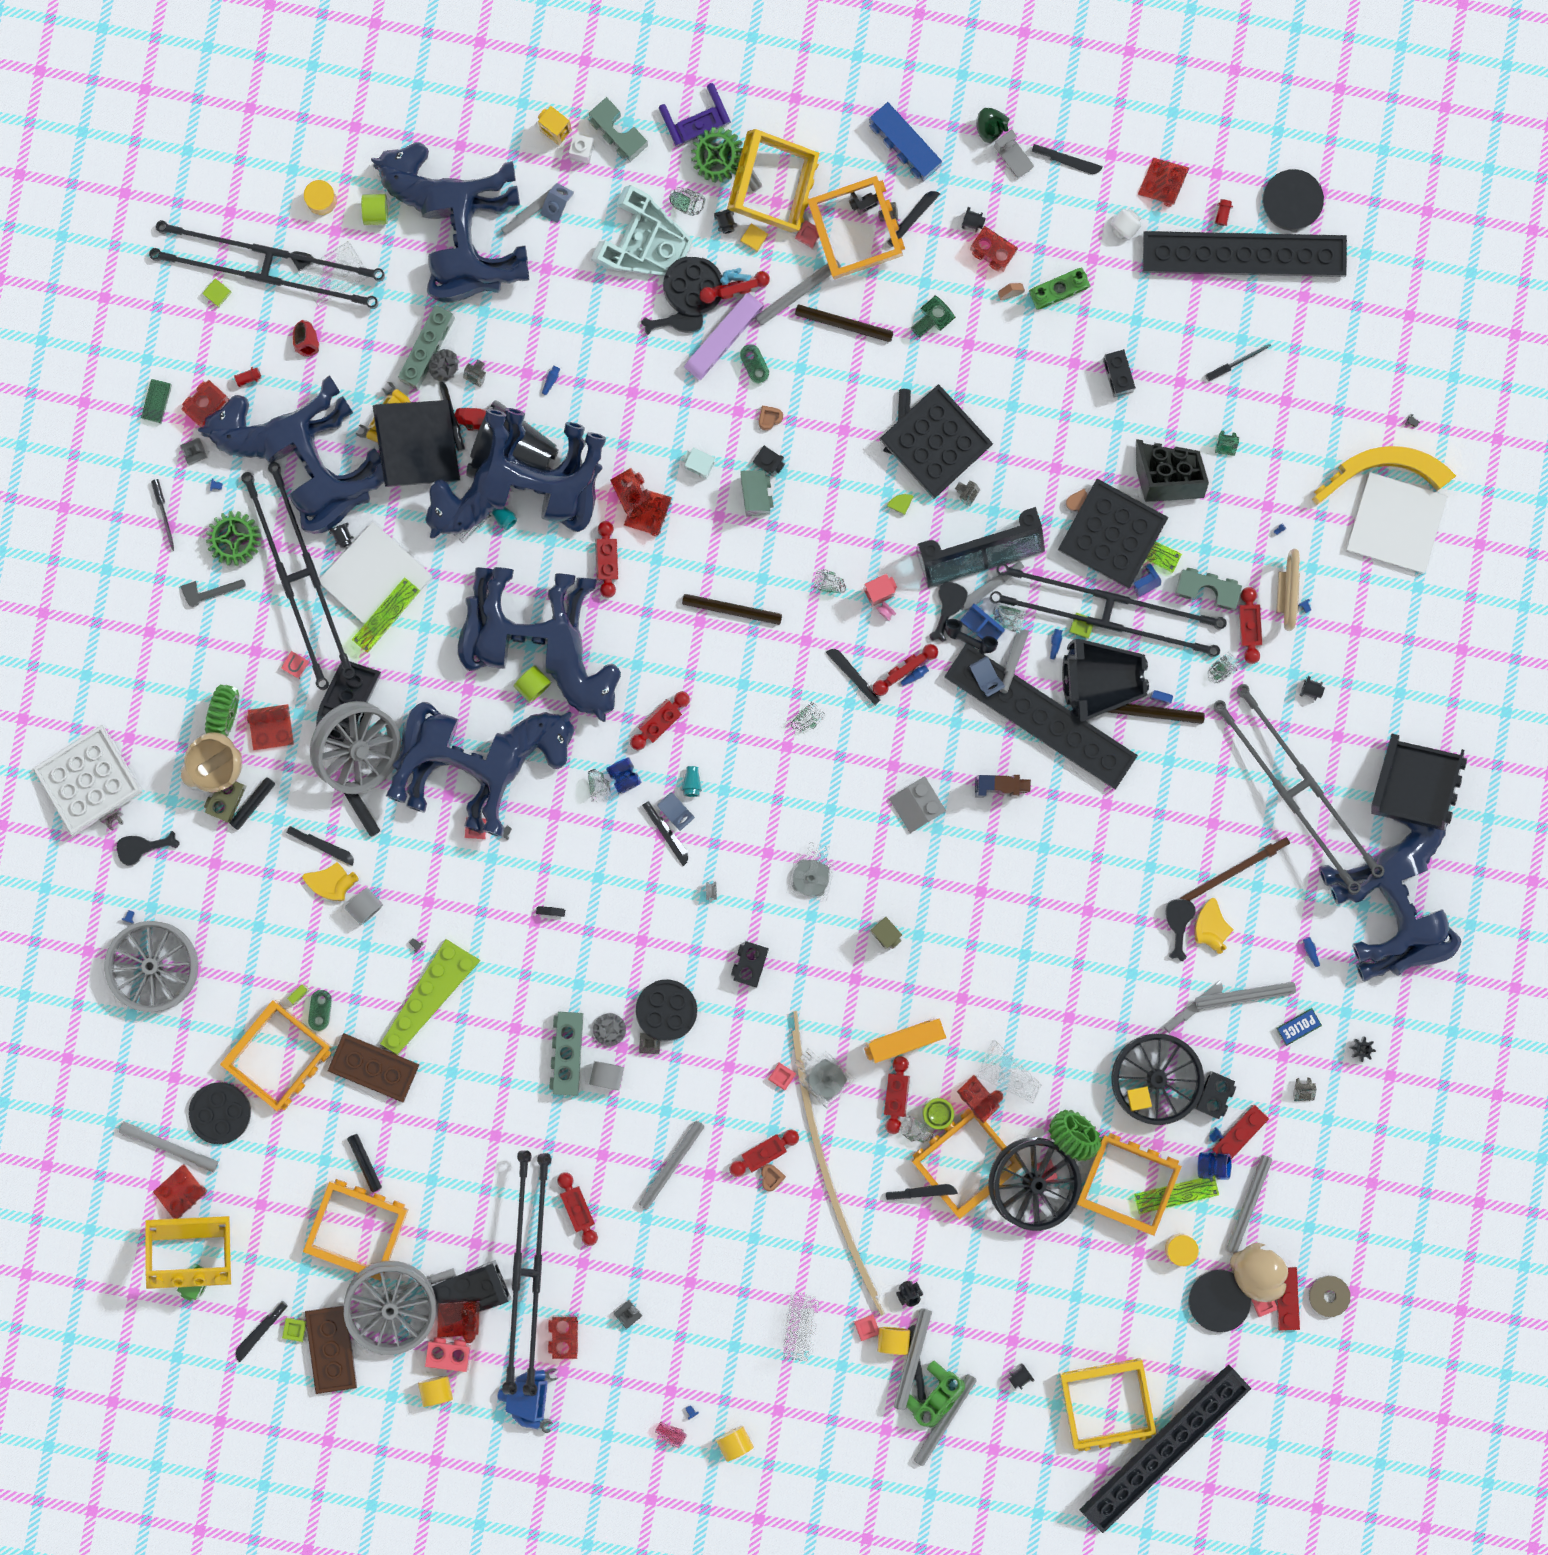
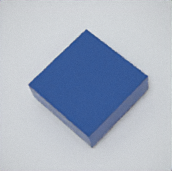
M1154 690L1151 692L1150 699L1170 705L1173 695Z

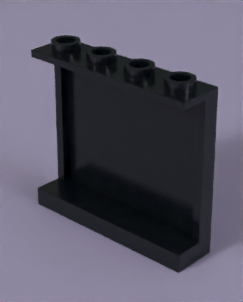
M1391 734L1372 801L1371 814L1445 831L1446 824L1451 823L1453 812H1450L1451 805H1456L1458 794H1455L1456 787H1461L1463 776H1460V772L1465 770L1468 758H1464L1465 750L1462 749L1459 755L1399 741L1400 735Z

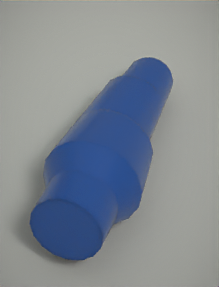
M553 365L552 369L548 372L542 394L547 395L549 390H551L559 377L560 368Z
M1055 629L1054 634L1051 636L1050 659L1055 660L1063 639V630Z
M926 665L917 667L900 682L901 685L905 686L924 677L929 672V669Z
M1311 937L1304 938V949L1311 962H1313L1315 967L1320 966L1315 943L1312 942Z

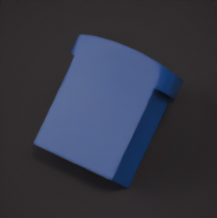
M1151 563L1145 565L1148 575L1134 582V589L1138 597L1161 586V578Z

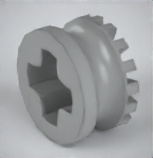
M706 882V900L710 898L717 900L716 882H713V884Z

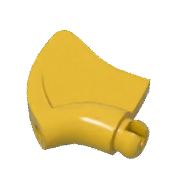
M338 862L325 870L305 873L302 876L305 883L316 894L332 901H345V894L348 889L354 886L355 882L359 881L355 872H351L348 875Z
M1210 898L1199 912L1195 923L1194 936L1197 944H1207L1213 950H1216L1218 954H1222L1227 949L1223 942L1234 929L1224 920L1215 898Z

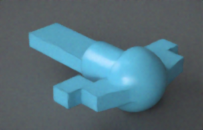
M737 268L724 271L720 282L722 285H726L731 281H748L752 277L747 274H739L742 270Z

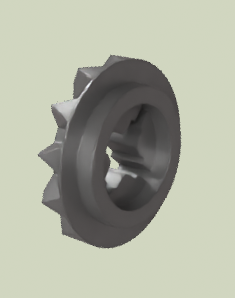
M448 349L439 350L430 359L429 372L438 381H448L459 370L458 363L460 361L453 351ZM444 362L449 364L448 366H446V370L441 368V366L444 365Z
M606 1013L595 1021L593 1033L596 1040L602 1045L614 1046L625 1037L626 1025L620 1016ZM612 1021H614L613 1029L616 1032H618V1034L610 1033L609 1036L605 1038L606 1030H604V1028L601 1027V1025L609 1026L612 1023Z

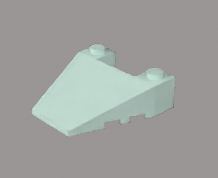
M629 185L623 188L616 203L617 206L633 214L619 247L606 240L599 241L591 260L611 270L665 276L672 263L682 257H686L693 240L676 222H673L667 216L666 212L653 201L649 194Z

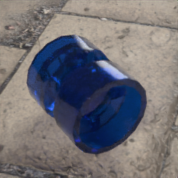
M630 757L622 759L606 768L610 778L615 779L614 786L618 794L627 792L642 783L638 773L633 772L634 765Z
M1200 1152L1197 1166L1198 1177L1200 1179H1211L1215 1176L1217 1180H1229L1232 1170L1231 1155L1228 1153H1217L1214 1156L1210 1152Z

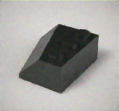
M1136 439V471L1145 502L1205 497L1209 481L1200 451L1176 446L1172 449L1162 447L1160 443L1154 442V445L1143 443V440Z

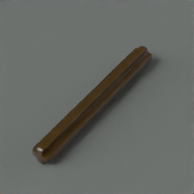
M800 304L797 305L795 315L887 342H891L893 338V331Z
M684 594L682 604L686 606L780 625L782 621V614L689 594Z
M1126 704L1106 712L1199 724L1204 723L1205 713L1136 704Z

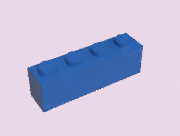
M889 102L885 103L870 117V129L876 135L880 134L884 138L883 142L890 150L893 148L897 152L896 156L902 164L907 163L911 168L910 172L916 179L920 178L924 182L941 167L942 160Z

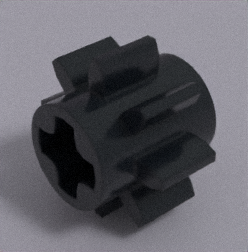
M1364 1036L1360 1042L1357 1039H1353L1356 1044L1349 1047V1049L1354 1051L1351 1057L1359 1056V1062H1363L1364 1057L1371 1060L1370 1054L1376 1052L1371 1046L1374 1041L1366 1042V1037ZM1360 1045L1366 1046V1053H1359Z
M905 1281L900 1284L899 1291L896 1292L901 1305L906 1304L908 1307L917 1305L921 1300L920 1296L923 1295L918 1282L913 1284L912 1281Z

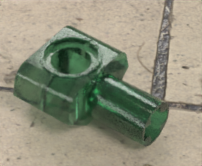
M935 295L920 308L924 316L911 327V330L918 338H921L933 326L941 331L956 317L950 308ZM941 309L944 315L936 317L933 315V310Z

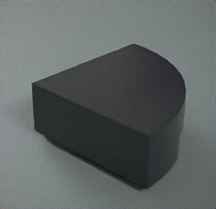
M291 252L293 254L314 258L312 255L305 252ZM291 258L299 272L315 264Z
M544 906L536 908V914L565 917L566 910L562 908Z

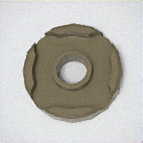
M1325 1275L1318 1278L1309 1290L1311 1307L1320 1315L1336 1317L1341 1315L1349 1306L1351 1293L1348 1285L1340 1278ZM1329 1290L1335 1293V1299L1332 1302H1326L1324 1299V1294Z

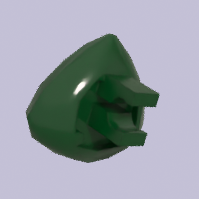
M985 107L978 113L976 129L985 143L991 144L1004 131H1009L1008 123L1010 119L996 109Z

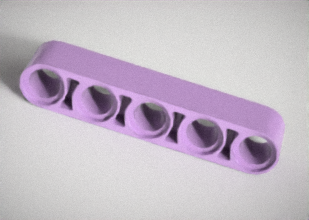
M747 293L692 355L684 368L700 381L754 320L756 315L760 313L764 305L750 293Z

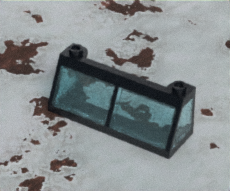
M1036 507L1024 510L1020 514V526L941 550L939 543L934 540L918 543L916 553L927 587L931 588L945 582L995 568L1001 563L1008 564L1045 552L1043 529Z

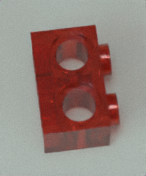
M984 226L972 243L970 251H972V255L979 260L984 259L989 262V266L995 271L1001 270L1004 272L1016 255L1018 247ZM981 241H987L990 244V247L988 249H982L979 246V243ZM1003 252L1006 254L1007 259L1003 261L998 260L996 254Z
M629 468L610 479L625 513L630 518L635 519L654 508L651 503L653 497L649 490L644 488L645 480L640 472L636 473L632 468ZM640 498V501L635 504V501Z
M553 1315L552 1320L548 1321V1332L552 1333V1341H548V1354H552V1359H577L578 1315ZM560 1321L568 1323L569 1329L566 1332L558 1329L557 1325ZM558 1343H567L569 1350L565 1353L560 1352L557 1348Z

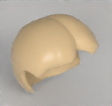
M216 732L206 733L197 738L188 747L184 756L185 766L181 770V779L188 787H198L200 790L211 793L219 792L233 785L238 779L242 770V755L227 736Z
M1258 1242L1234 1253L1230 1259V1266L1234 1271L1235 1280L1239 1288L1246 1296L1259 1302H1272L1283 1296L1286 1290L1284 1282L1288 1276V1268L1279 1255L1272 1250L1261 1249L1265 1244Z

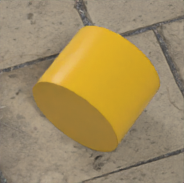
M315 180L306 186L304 200L313 213L326 215L334 210L337 204V196L328 182Z
M1175 1234L1167 1240L1165 1253L1167 1258L1174 1264L1189 1266L1197 1259L1199 1248L1196 1241L1190 1236Z
M879 1327L877 1352L907 1355L909 1351L910 1330L897 1327Z
M448 1375L418 1382L423 1407L453 1400Z
M743 1425L730 1430L716 1439L726 1462L732 1461L754 1448Z

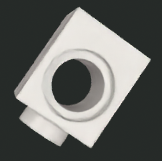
M573 134L569 149L570 159L590 164L594 139Z

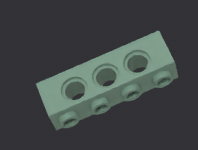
M434 305L398 376L401 382L419 390L429 371L431 357L439 351L455 320L453 313Z
M558 1011V1016L554 1015L553 1028H557V1034L552 1038V1048L556 1050L555 1057H551V1069H554V1077H550L549 1090H553L555 1095H579L584 1013ZM564 1027L572 1028L573 1036L566 1039L562 1036ZM564 1047H568L572 1051V1056L569 1059L561 1057V1050ZM562 1068L569 1069L571 1076L568 1080L560 1078L559 1072Z

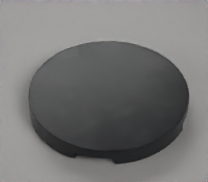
M1288 169L1279 172L1270 179L1263 192L1262 204L1267 216L1274 225L1284 230L1296 231L1306 228L1316 221L1323 209L1324 194L1321 185L1311 174L1303 170Z
M682 257L670 265L664 276L663 292L670 306L681 314L687 316L708 314L717 307L722 298L716 297L712 303H704L700 299V292L705 287L713 288L722 285L720 282L722 274L711 261L703 257Z
M669 979L658 980L647 986L639 995L635 1010L636 1019L640 1028L649 1037L664 1042L675 1041L685 1036L694 1026L697 1018V1002L691 991L684 984Z
M216 1082L202 1087L193 1096L189 1105V1120L193 1131L202 1140L211 1144H226L238 1139L246 1131L250 1123L251 1107L249 1100L242 1090L230 1083Z
M1217 1269L1208 1271L1195 1280L1189 1293L1188 1305L1193 1318L1202 1327L1213 1332H1228L1237 1328L1245 1321L1250 1311L1251 1298L1241 1291L1235 1280L1234 1273Z

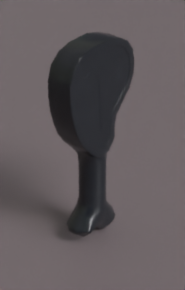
M678 312L668 318L650 320L644 317L641 324L645 326V333L647 335L654 328L671 326L675 330L684 333H694L701 330L703 315L687 316Z
M945 582L938 590L942 609L937 628L929 635L932 641L937 639L941 642L946 641L944 636L946 621L952 615L958 613L966 602L967 590L953 582Z
M173 831L170 832L168 837L155 841H149L141 836H126L119 839L117 853L124 865L133 866L140 861L145 853L165 846L177 848L180 842L176 840V833Z
M1173 899L1166 905V919L1168 925L1175 933V948L1169 954L1171 959L1178 958L1180 961H1184L1187 958L1183 952V935L1187 923L1193 919L1196 912L1195 905L1189 900Z

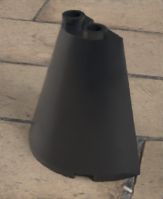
M494 400L491 404L492 409L503 413L507 408L497 400ZM485 417L470 454L472 462L467 465L466 476L474 478L483 461L489 457L491 450L492 429L486 422ZM505 420L504 426L508 430V422ZM523 421L522 426L525 429V435L515 447L513 456L530 467L551 470L548 466L551 459L555 461L559 451L556 448L557 445L526 421Z
M1073 639L1068 644L1067 650H1069V653L1064 655L1062 682L1066 703L1072 706L1073 710L1070 713L1076 720L1086 721L1148 696L1149 682L1144 678V671L1148 669V662L1144 654L1083 639Z

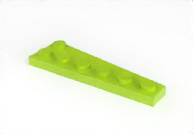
M445 939L380 1044L399 1055L481 960L448 939Z

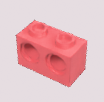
M887 574L865 583L863 587L871 607L894 597L897 588L893 577L889 578Z
M434 1337V1340L428 1342L425 1367L467 1372L471 1345H467V1341L454 1340V1343L446 1342V1338ZM435 1347L441 1348L444 1352L443 1357H435L433 1349ZM455 1350H461L464 1353L463 1360L459 1361L454 1358L453 1353Z

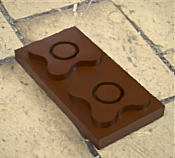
M343 1033L327 1071L404 1103L420 1064Z
M344 1305L305 1311L315 1393L321 1394L358 1388L351 1335L344 1319Z

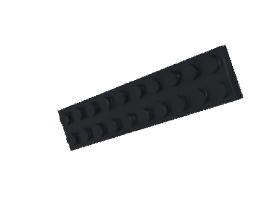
M1144 231L1142 273L1346 277L1347 235Z
M968 643L965 644L944 676L945 679L1114 790L1117 789L1137 758V754L1087 721L1076 720L1070 713V710L1015 674L1007 693H1002L999 690L987 697L980 689L969 667L986 657V655ZM989 658L998 678L1003 682L1005 668ZM997 684L989 687V689L995 688Z
M1228 1364L1079 1510L1092 1524L1104 1533L1251 1390V1387Z

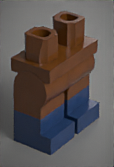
M978 775L975 777V798H984L987 796V792L998 793L1002 796L1010 794V797H1017L1020 793L1031 791V779H1020V775Z

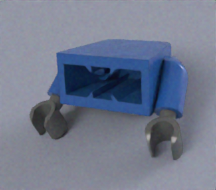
M550 1368L547 1372L535 1370V1384L537 1386L535 1396H525L523 1393L527 1372L516 1377L517 1391L515 1394H504L502 1388L498 1391V1400L506 1402V1412L510 1413L520 1426L532 1429L542 1428V1431L545 1433L551 1432V1429L544 1428L546 1423L553 1424L550 1419H544L548 1384L545 1378L551 1381L557 1380L558 1378H550L549 1376L551 1371H557V1369Z

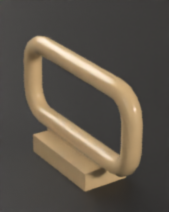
M1295 548L1288 553L1286 572H1278L1276 613H1284V628L1286 631H1292L1295 628L1298 613L1300 555L1299 551Z

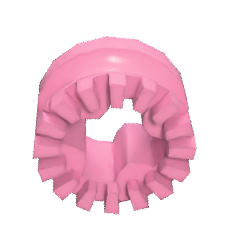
M884 601L881 607L876 608L888 621L891 620L890 617L892 615H896L895 611Z

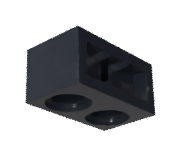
M1125 350L1105 354L1102 360L1113 397L1134 392L1136 387Z
M745 941L744 945L740 944L737 956H740L738 964H734L731 976H734L733 981L757 988L769 948ZM755 948L758 951V957L755 960L747 958L746 952L748 949ZM743 968L751 969L752 977L750 979L744 980L741 978L740 971Z
M1210 1071L1204 1084L1201 1098L1194 1109L1216 1119H1220V1116L1224 1117L1228 1109L1226 1102L1229 1097H1233L1236 1086H1234L1235 1081ZM1222 1080L1226 1088L1223 1092H1218L1215 1086L1218 1081ZM1214 1099L1218 1106L1215 1111H1210L1207 1104L1210 1100Z

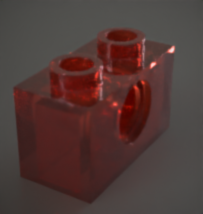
M209 379L207 382L203 381L197 387V392L193 397L189 396L183 402V407L181 408L199 427L205 426L206 417L220 410L229 400ZM207 398L209 400L206 407H199L201 399Z

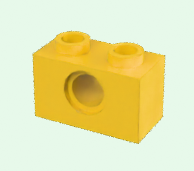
M551 105L548 109L544 108L538 116L540 131L560 146L572 131L570 120Z

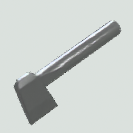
M241 579L198 593L196 581L180 587L188 605L195 607L198 606L200 601L246 586V583Z

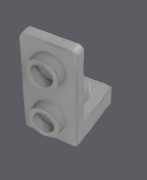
M1011 129L995 141L994 148L1015 176L1020 178L1033 169L1034 165L1015 141L1017 135Z

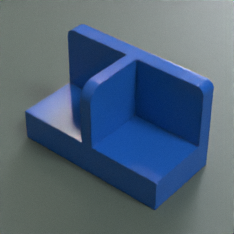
M973 604L960 620L964 626L981 640L986 636H991L998 640L1005 631L1000 624L976 604Z

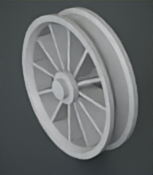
M361 701L344 703L328 712L315 728L309 750L311 764L316 774L335 790L347 794L363 793L377 787L390 775L394 769L392 764L400 754L401 739L399 730L392 718L376 706ZM364 712L365 714L357 731L355 714ZM373 714L379 716L381 719L367 731ZM348 716L351 736H348L338 724ZM335 726L345 737L343 742L327 738ZM384 726L386 727L387 735L372 739ZM325 742L343 747L323 753ZM387 743L385 754L369 749V747ZM368 754L382 757V760L375 769L366 759ZM338 757V758L325 770L324 765H323V761H324V760L331 759V758ZM361 760H363L372 771L369 775H367L364 778H362L361 774ZM344 764L338 781L331 779L330 777ZM354 764L355 782L346 783Z
M143 921L128 926L113 939L105 956L104 972L111 992L124 1005L143 1012L164 1011L182 1002L193 989L198 976V956L191 940L180 929L164 922ZM151 927L167 930L155 956H153ZM147 928L149 957L146 956L132 933ZM169 934H174L182 944L162 958H158ZM128 936L145 959L144 961L118 949ZM182 947L186 948L189 962L163 964V960ZM116 952L142 963L141 966L114 968ZM190 965L187 982L163 971V968L166 966ZM142 969L140 973L121 986H118L114 976L115 970ZM145 973L134 999L131 1000L121 989ZM161 973L185 984L177 996H173L161 978ZM149 976L152 1006L137 1003ZM154 977H157L170 996V1001L156 1005Z
M400 1261L374 1263L360 1271L348 1286L344 1300L346 1327L353 1339L371 1352L382 1355H396L412 1350L428 1336L433 1327L436 1316L434 1290L426 1276L410 1264ZM383 1272L400 1273L393 1295H388ZM380 1273L386 1296L382 1297L366 1279ZM406 1274L415 1279L416 1282L397 1298L396 1293L402 1275ZM363 1283L380 1302L354 1295L359 1285ZM419 1285L423 1287L427 1294V1297L401 1302ZM351 1300L378 1308L351 1314L350 1305ZM429 1302L430 1306L428 1316L403 1309L404 1307ZM380 1313L361 1331L353 1321L356 1318ZM400 1314L426 1322L417 1333ZM384 1317L385 1319L377 1342L366 1337L364 1334ZM394 1318H397L413 1334V1337L399 1342ZM387 1320L392 1321L396 1343L393 1344L380 1343Z

